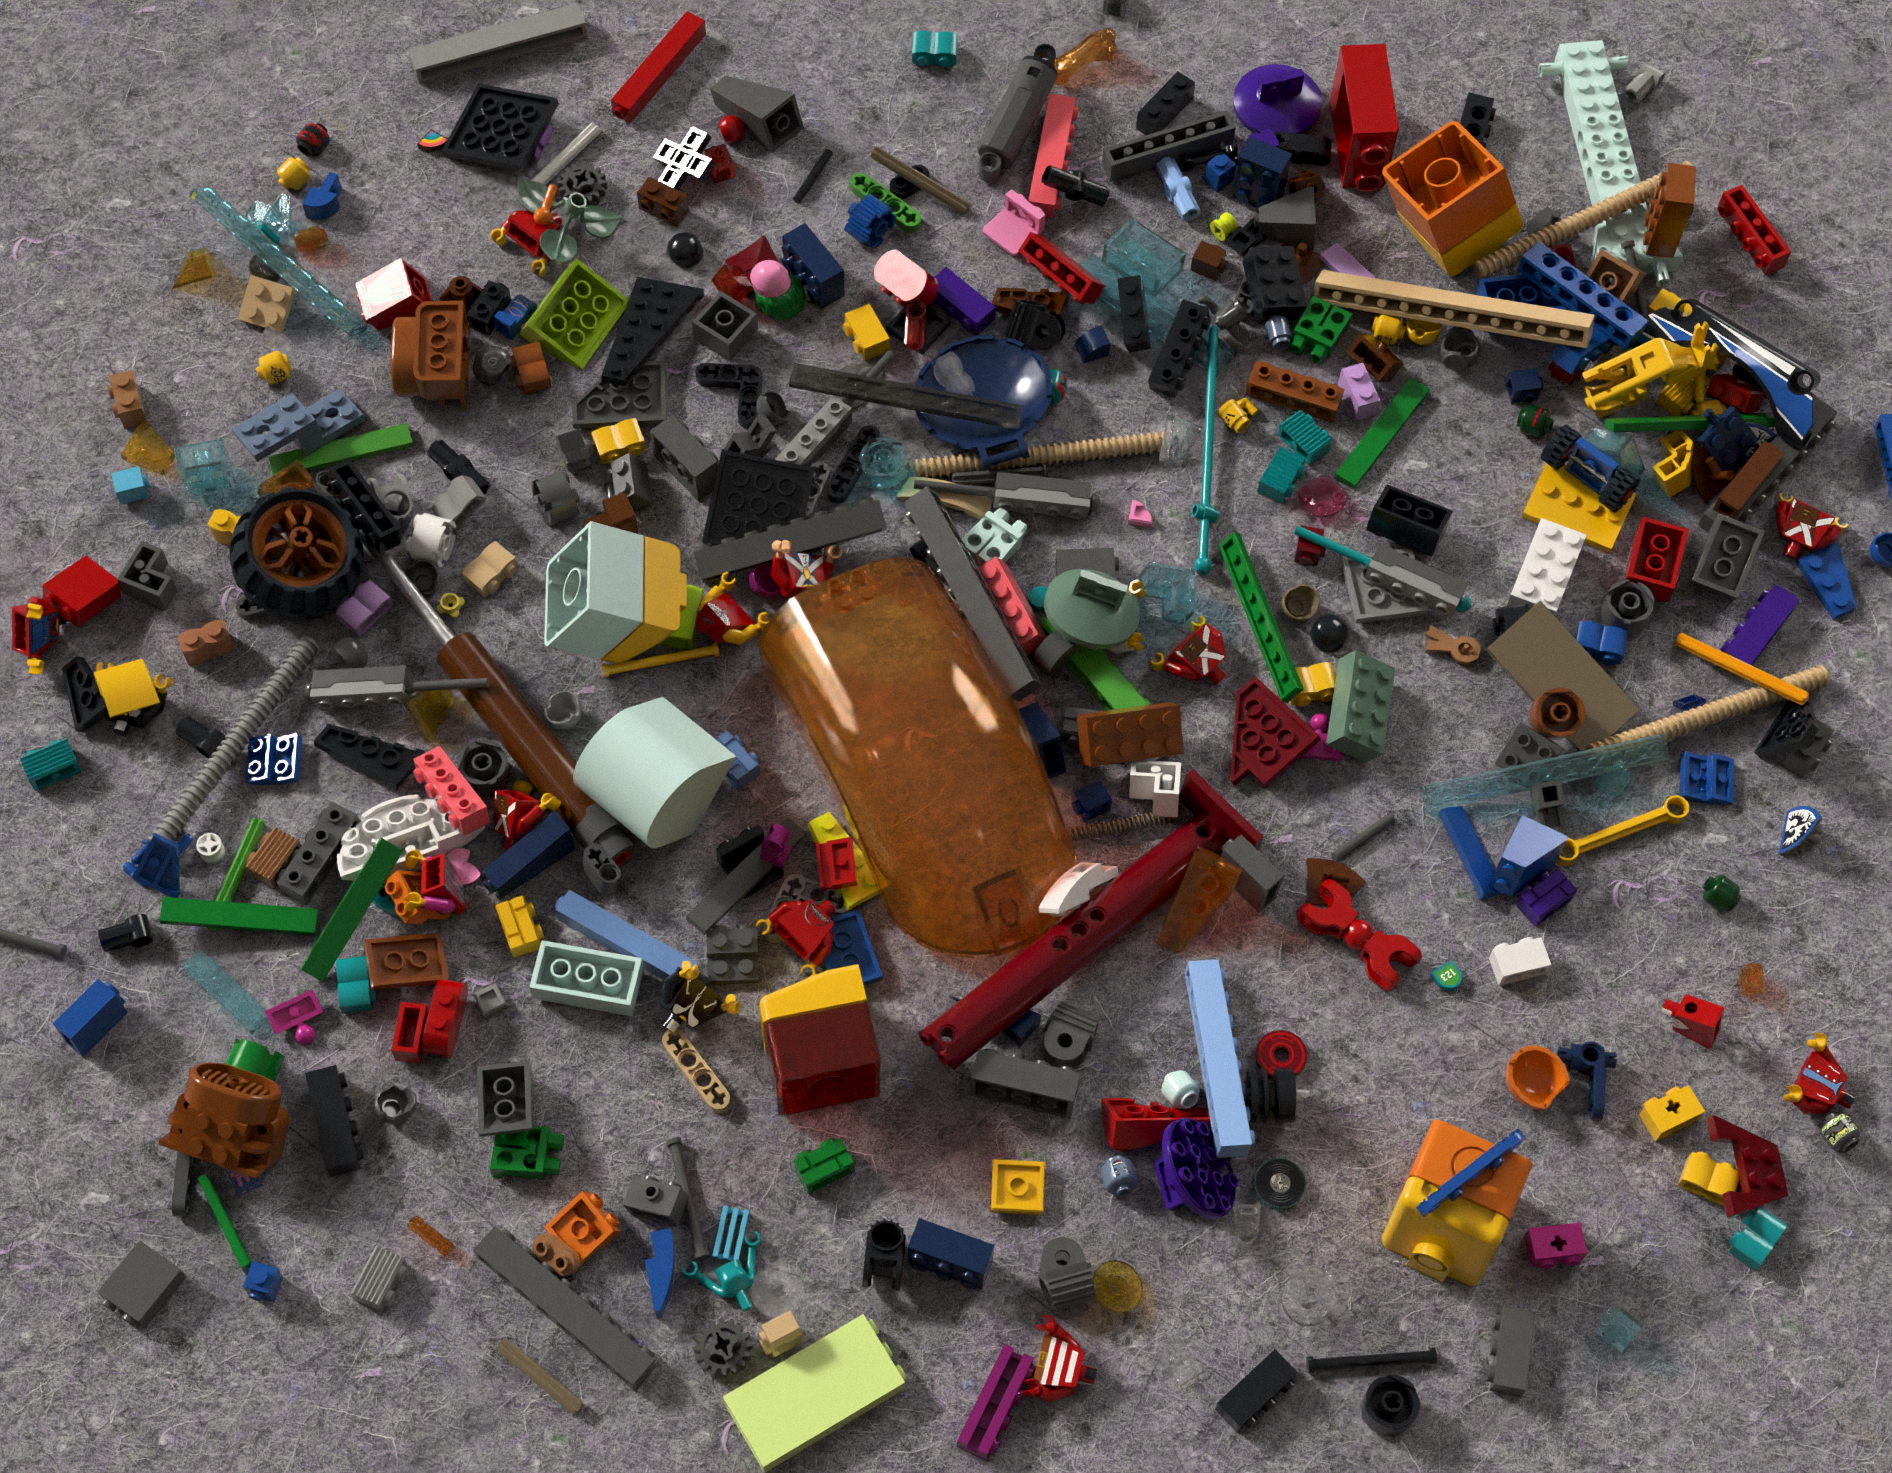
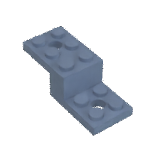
M341 388L307 408L291 393L232 428L235 437L258 462L292 441L307 456L364 422L365 417ZM332 414H338L334 418L329 417ZM265 431H270V432H269L268 434H266V435H260L261 433H263V432H265Z

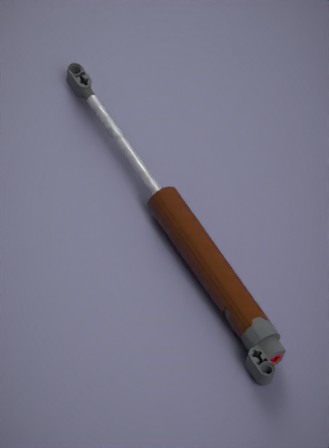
M329 471L318 473L316 476L317 493L326 497L330 495L339 501L335 495L330 494L327 488ZM360 529L359 532L361 533L364 546L444 645L438 653L437 663L449 679L489 678V688L458 690L542 796L545 793H551L561 801V805L555 811L568 825L573 836L585 850L582 861L583 872L601 894H615L619 888L621 877L619 868L627 864L633 855L634 844L625 834L627 828L574 784L573 773L577 764L576 761L477 637L472 633H462L455 636L389 552L385 551L379 554L374 547H370L366 541L365 534ZM604 878H611V879H613V880H612V881H608V880H605Z

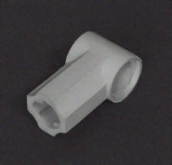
M1645 62L1638 70L1635 78L1624 89L1623 94L1626 100L1631 104L1639 103L1651 89L1656 90L1665 77V73L1650 63Z

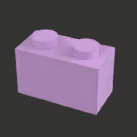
M1364 363L1342 368L1338 385L1345 389L1343 396L1354 420L1358 421L1376 416L1380 398Z

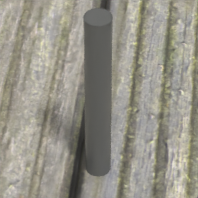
M1388 813L1331 853L1333 859L1338 861L1395 821L1394 816Z

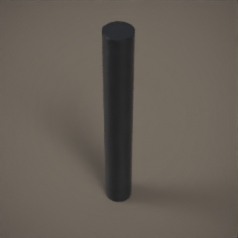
M825 149L793 197L796 203L800 204L824 169L833 155L831 150Z

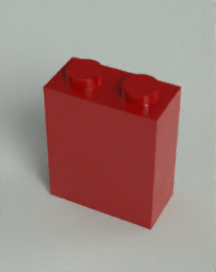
M87 555L42 585V599L48 601L50 606L57 608L63 619L68 622L70 621L76 627L81 626L121 598V587L117 578Z

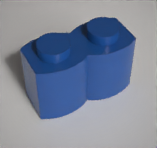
M1580 621L1575 639L1593 659H1598L1606 665L1621 664L1628 631L1619 627L1603 626L1591 621Z

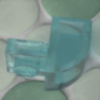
M281 194L273 205L255 200L246 211L245 230L251 232L260 225L265 224L276 235L286 232L289 229V218L292 213L290 196Z

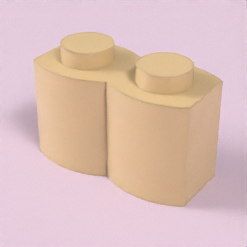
M494 541L482 551L479 557L475 558L462 571V576L467 584L483 597H486L489 594H494L499 589L501 581L511 578L516 573L518 563L515 556Z
M791 1311L761 1325L762 1332L758 1333L763 1351L766 1355L771 1353L773 1358L803 1343L800 1327Z

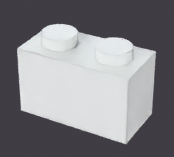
M1532 937L1523 938L1518 943L1511 945L1509 943L1499 944L1494 947L1489 957L1499 986L1545 975L1551 967V962L1541 937L1536 939Z

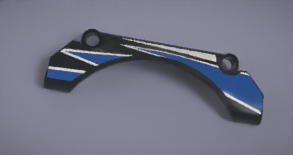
M1696 299L1681 300L1673 310L1669 307H1663L1643 315L1649 322L1643 335L1630 346L1633 349L1655 338H1663L1678 345L1691 346L1694 326L1698 323L1702 326L1704 321L1708 322L1709 329L1705 336L1704 346L1709 344L1711 348L1713 343H1716L1719 347L1717 352L1740 364L1757 381L1771 406L1779 437L1799 449H1802L1807 444L1812 435L1811 430L1816 420V395L1811 390L1816 388L1821 381L1820 375L1816 370ZM1687 303L1692 307L1690 316L1684 311ZM1805 374L1811 377V384L1809 386L1803 383V376Z

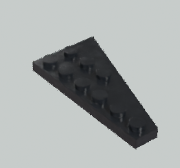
M637 277L603 369L601 381L625 386L640 369V364L646 358H650L655 347L664 342L679 325L680 319L684 314L689 313L693 309V304L704 296V289Z

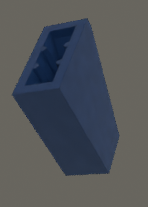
M1036 702L1015 710L1018 729L1042 779L1045 781L1066 773L1061 736L1039 703Z

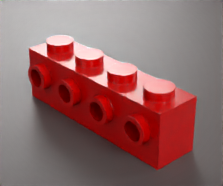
M1740 185L1723 192L1717 207L1718 213L1728 223L1732 233L1741 241L1744 250L1749 252L1756 266L1762 270L1765 276L1785 268L1791 251L1744 186Z
M1030 232L1018 250L1026 257V261L1029 264L1039 267L1044 276L1051 280L1054 279L1060 289L1070 292L1073 295L1072 298L1082 305L1084 303L1094 305L1106 285L1044 236Z

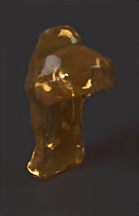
M1111 28L1098 30L1088 35L1074 48L1056 57L1055 69L1058 72V77L1055 81L1056 85L1067 83L1075 72L1093 61L1111 62L1115 60L1119 54V49L1115 42V31Z

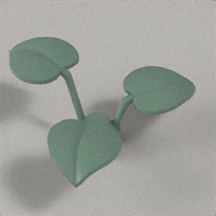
M522 176L517 192L518 199L523 208L534 214L537 209L542 207L548 187ZM578 192L570 194L569 198L564 197L562 201L554 204V198L550 211L564 205V214L568 218L561 233L555 229L544 231L540 237V246L552 261L566 263L577 252L576 240L571 236L565 235L573 218L580 216V221L585 223L586 231L592 236L606 238L613 233L622 220V216L599 206H586L587 200L585 196Z

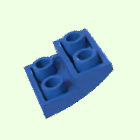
M298 733L281 737L266 734L249 739L246 769L247 784L276 785L299 782L302 736Z

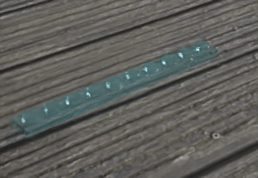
M204 186L192 190L190 197L347 335L351 337L366 331L368 324L358 314L354 313L342 300L333 295L326 286L317 281L294 258L286 254L262 230L255 227L231 203L224 200L215 189L210 186Z
M1658 734L1421 786L1424 809L1426 812H1431L1446 807H1454L1532 790V786L1538 783L1559 779L1561 783L1669 760L1667 740L1664 734Z

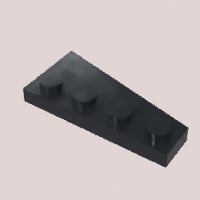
M327 724L314 740L315 747L396 791L415 769L413 759L425 753V750L417 748L416 750L405 748V745L400 743H386L381 741V738L361 736L357 731L332 724Z

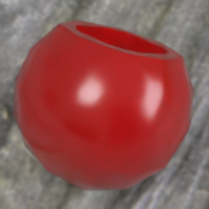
M727 115L720 120L719 127L724 142L731 144L737 143L742 139L745 134V124L739 117Z

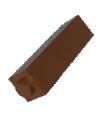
M1764 441L1718 497L1713 510L1729 518L1736 519L1779 466L1785 453L1780 451L1777 446Z

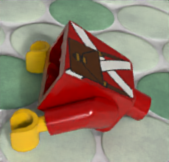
M1783 493L1779 494L1775 513L1777 530L1781 533L1780 538L1788 542L1783 554L1789 558L1796 560L1802 549L1811 553L1813 549L1820 550L1834 542L1848 526V523L1845 526L1838 524L1839 517H1833L1803 503L1792 495L1787 500L1782 497Z
M1199 616L1198 624L1191 621L1192 633L1166 656L1167 660H1164L1163 654L1158 652L1155 654V658L1160 662L1150 661L1151 668L1155 671L1164 670L1188 680L1198 681L1207 675L1216 685L1226 677V674L1218 666L1226 658L1223 637L1218 630L1205 623L1204 616Z
M517 780L514 783V790H495L494 830L505 836L504 849L509 850L533 830L535 822L545 814L544 811L547 808L551 811L557 810L561 805V801L551 793H545L539 805L538 800L529 796L533 785L523 780Z

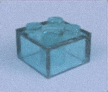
M223 439L175 447L178 472L188 496H198L206 492L224 491L235 487L232 463Z

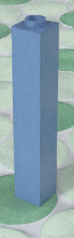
M571 890L565 896L562 895L555 905L558 920L617 954L642 958L644 969L663 980L674 973L677 967L682 968L681 966L684 961H690L691 967L694 965L698 966V962Z

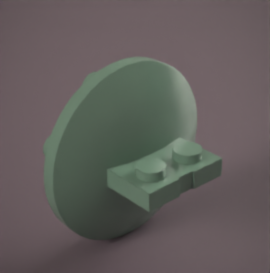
M1091 569L1066 571L1053 579L1044 597V609L1053 627L1063 635L1066 641L1088 647L1091 650L1110 649L1126 643L1133 636L1139 624L1140 611L1138 603L1128 589V585L1122 584L1114 577L1100 571Z

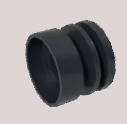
M1248 1068L1244 1082L1246 1087L1244 1102L1245 1106H1248L1250 1109L1249 1123H1256L1258 1111L1262 1123L1267 1122L1269 1111H1273L1275 1122H1294L1296 1115V1080L1293 1068H1275L1272 1080L1268 1079L1266 1068L1260 1069L1259 1080H1257L1256 1069Z

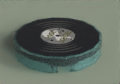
M1269 1159L1255 1173V1195L1269 1209L1289 1210L1298 1205L1305 1194V1175L1297 1164L1288 1159Z

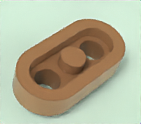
M552 1233L538 1235L534 1239L533 1253L540 1261L550 1265L558 1275L566 1276L577 1272L580 1266L579 1255L560 1238ZM562 1259H563L564 1262H565L564 1266H563L562 1263H561V1260H562Z

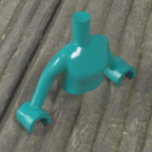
M755 1231L756 1238L758 1239L755 1243H750L747 1236H745V1244L748 1247L747 1273L739 1259L722 1265L715 1270V1274L721 1284L720 1287L713 1280L699 1272L696 1262L692 1261L695 1270L692 1273H687L684 1266H682L683 1276L690 1280L697 1279L722 1298L736 1297L743 1312L750 1310L753 1306L746 1291L752 1287L756 1279V1249L761 1245L760 1234Z

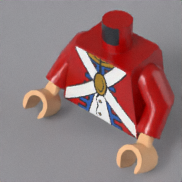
M783 540L782 542L774 541L772 549L776 552V555H774L772 562V578L779 586L785 598H796L798 607L801 610L810 609L813 606L812 599L825 589L834 567L833 559H837L842 555V548L837 546L834 554H832L833 545L825 546L824 554L827 556L825 560L823 555L789 552L791 550V543L788 540Z

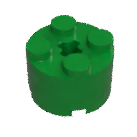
M235 1039L225 1064L267 1077L275 1082L285 1056L277 1051L271 1055L270 1051L267 1050L268 1047L245 1039Z

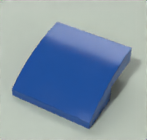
M1688 751L1683 752L1680 755L1679 796L1687 801L1698 803L1733 804L1734 759L1714 753L1706 757Z

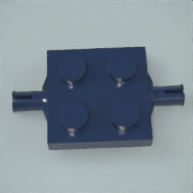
M1730 406L1718 417L1712 409H1707L1703 416L1710 424L1697 440L1709 456L1715 458L1722 471H1729L1737 462L1743 468L1749 460L1746 457L1747 451L1759 439L1736 408Z

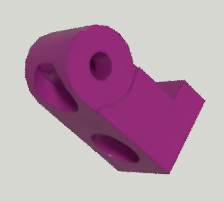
M775 823L771 825L766 838L762 842L760 859L782 869L793 850V846L787 844L791 832L786 827Z

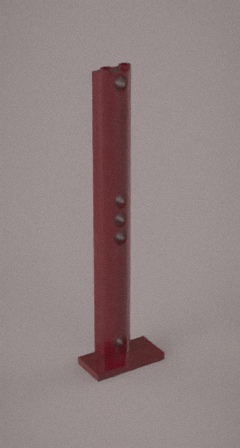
M1192 769L1186 774L1179 794V801L1194 814L1193 817L1091 896L1090 900L1082 903L1079 908L1073 910L918 1033L920 1040L925 1046L931 1047L937 1053V1057L942 1064L948 1065L954 1071L974 1055L978 1049L984 1047L1222 855V847L1228 840H1235L1242 835L1259 850L1264 836ZM1091 919H1097L1100 923L1093 922ZM1073 933H1078L1082 937H1076ZM1054 948H1061L1064 952H1059ZM941 1037H949L952 1041H944Z

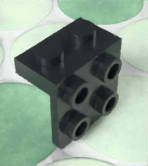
M759 824L753 828L748 827L744 829L739 836L732 840L727 839L716 848L717 861L727 876L763 842L765 835ZM775 866L743 898H747L784 876V870Z

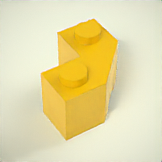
M1675 430L1660 439L1666 459L1652 466L1657 484L1669 498L1690 486L1693 475L1692 454L1694 445L1683 430Z

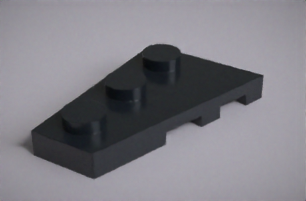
M76 656L62 668L75 731L84 733L104 717L108 710L91 668L85 658Z

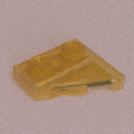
M142 419L120 454L122 460L161 475L166 473L175 458L174 452L144 419Z
M442 677V678H438V679H436V680H445V679H444V677ZM451 690L419 691L404 702L407 711L426 744L432 743L435 740L434 734L437 727L443 724L446 712L453 704L455 697Z

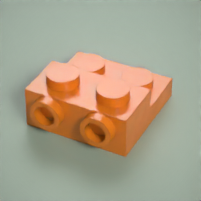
M397 870L385 880V891L394 900L396 905L395 911L404 923L423 924L427 919L445 920L451 915V913L440 915L435 910L423 909V906H418L413 912H408L404 909L408 902L403 901V899L409 893L417 892L424 898L421 895L422 872Z
M581 1191L544 1226L549 1233L556 1235L578 1253L580 1258L579 1267L599 1249L603 1250L622 1232L618 1228L620 1224L619 1219L611 1212L606 1213L602 1208L604 1204L603 1199L595 1192L591 1194L590 1192Z

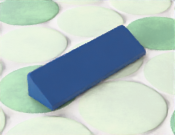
M1456 806L1441 809L1439 816L1480 900L1502 894L1496 889L1489 887L1495 872L1463 807Z

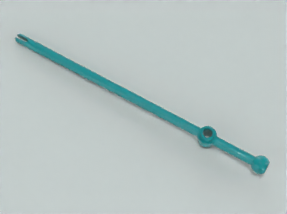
M1216 325L1211 326L1209 329L1201 504L1196 503L1191 512L1192 517L1200 521L1199 556L1193 565L1195 572L1199 575H1207L1212 569V562L1208 559L1210 522L1215 523L1219 517V510L1210 505L1219 331Z

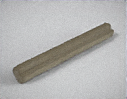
M503 1339L499 1343L497 1350L501 1355L573 1415L580 1413L584 1407L581 1400L508 1339Z

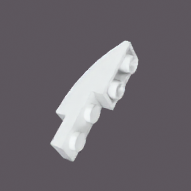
M1085 862L1073 866L1049 889L1039 906V913H1050V916L1057 917L1065 915L1067 910L1079 908L1082 903L1090 900L1089 892L1094 891V887L1106 885L1109 883V880L1119 875L1118 866H1103L1101 863Z

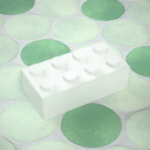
M1541 518L1507 606L1529 603L1528 607L1532 608L1537 602L1541 601L1555 616L1586 534Z

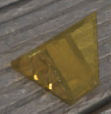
M207 247L185 253V262L172 289L216 277Z

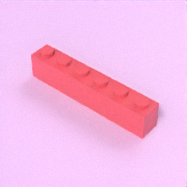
M1050 93L1028 202L1041 208L1045 217L1054 218L1055 211L1060 210L1062 197L1058 196L1059 190L1041 183L1042 175L1045 168L1049 165L1064 171L1068 170L1069 160L1065 159L1066 155H1071L1072 142H1069V138H1074L1076 125L1072 124V122L1078 118L1079 107L1075 106L1076 97Z

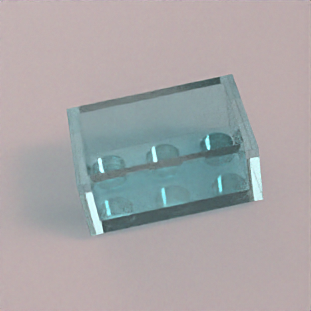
M1131 218L1104 243L1101 261L1124 277L1140 275L1145 291L1156 297L1183 271L1186 253Z

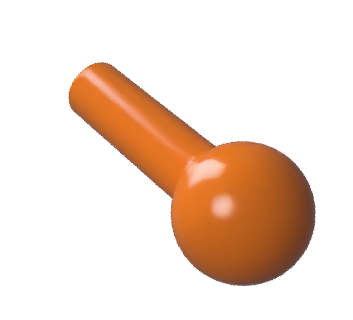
M549 185L542 207L534 213V220L539 225H548L552 220L550 209L558 189L555 185Z

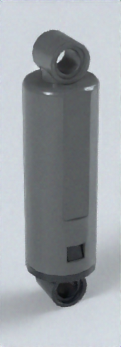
M1041 44L1036 47L1034 56L1023 57L977 148L980 155L979 176L985 182L990 183L998 180L1001 169H1008L1013 166L1058 77V72L1055 69L1056 50L1050 44ZM986 166H993L994 168L988 169Z

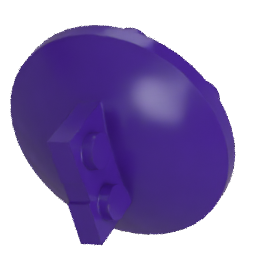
M1269 64L1249 71L1240 79L1235 88L1233 106L1239 121L1253 133L1260 134V131L1269 128L1273 132L1304 134L1315 125L1320 116L1322 96L1317 84L1302 69L1281 64Z
M1180 1118L1171 1122L1166 1127L1162 1138L1163 1156L1153 1160L1166 1210L1173 1211L1187 1205L1194 1213L1205 1219L1215 1220L1227 1215L1234 1205L1236 1188L1239 1185L1230 1164L1232 1158H1217L1213 1133L1205 1122H1198L1191 1118ZM1225 1165L1227 1166L1229 1174H1226Z

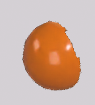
M1525 1046L1515 1052L1507 1063L1505 1078L1508 1090L1517 1102L1529 1109L1539 1111L1547 1109L1552 1100L1570 1083L1566 1066L1561 1059L1549 1049L1541 1046Z

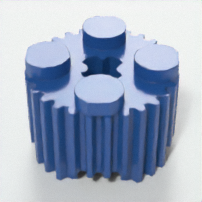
M868 194L860 203L854 202L848 209L850 218L847 220L848 223L844 230L865 246L875 248L882 244L884 240L882 236L885 235L888 227L892 229L897 216L892 213L891 207L875 196Z

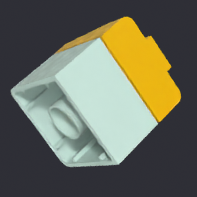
M590 521L547 565L545 646L617 664L626 662L663 642L679 628L680 612L687 607V574L680 573L679 548L672 543Z

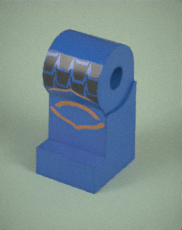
M522 294L517 295L503 312L499 310L494 315L496 330L513 339L521 331V326L533 315L537 309V304Z

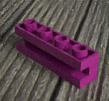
M1004 1344L957 1440L958 1448L987 1461L990 1454L993 1456L996 1454L1001 1440L997 1438L1001 1430L1006 1431L1013 1417L1009 1413L1013 1405L1018 1407L1022 1400L1021 1388L1024 1384L1023 1381L1032 1378L1036 1370L1032 1366L1034 1357L1025 1353L1023 1356L1014 1352L1013 1347Z

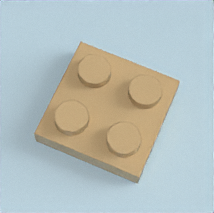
M250 275L238 320L283 333L296 289Z

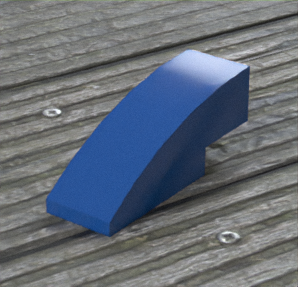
M671 1228L650 1232L655 1258L645 1260L656 1318L663 1316L673 1286L675 1249Z

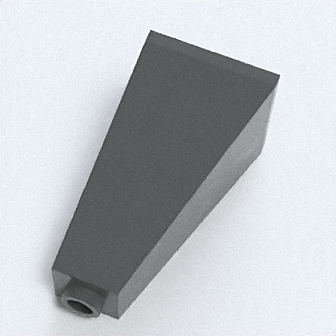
M725 76L710 88L715 105L726 115L739 117L745 124V131L771 153L804 128L796 98L792 92Z

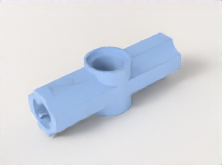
M1169 156L1162 158L1156 164V169L1164 183L1165 195L1169 202L1173 201L1182 220H1193L1200 214V208L1192 194L1190 180L1187 176L1183 177L1174 158Z

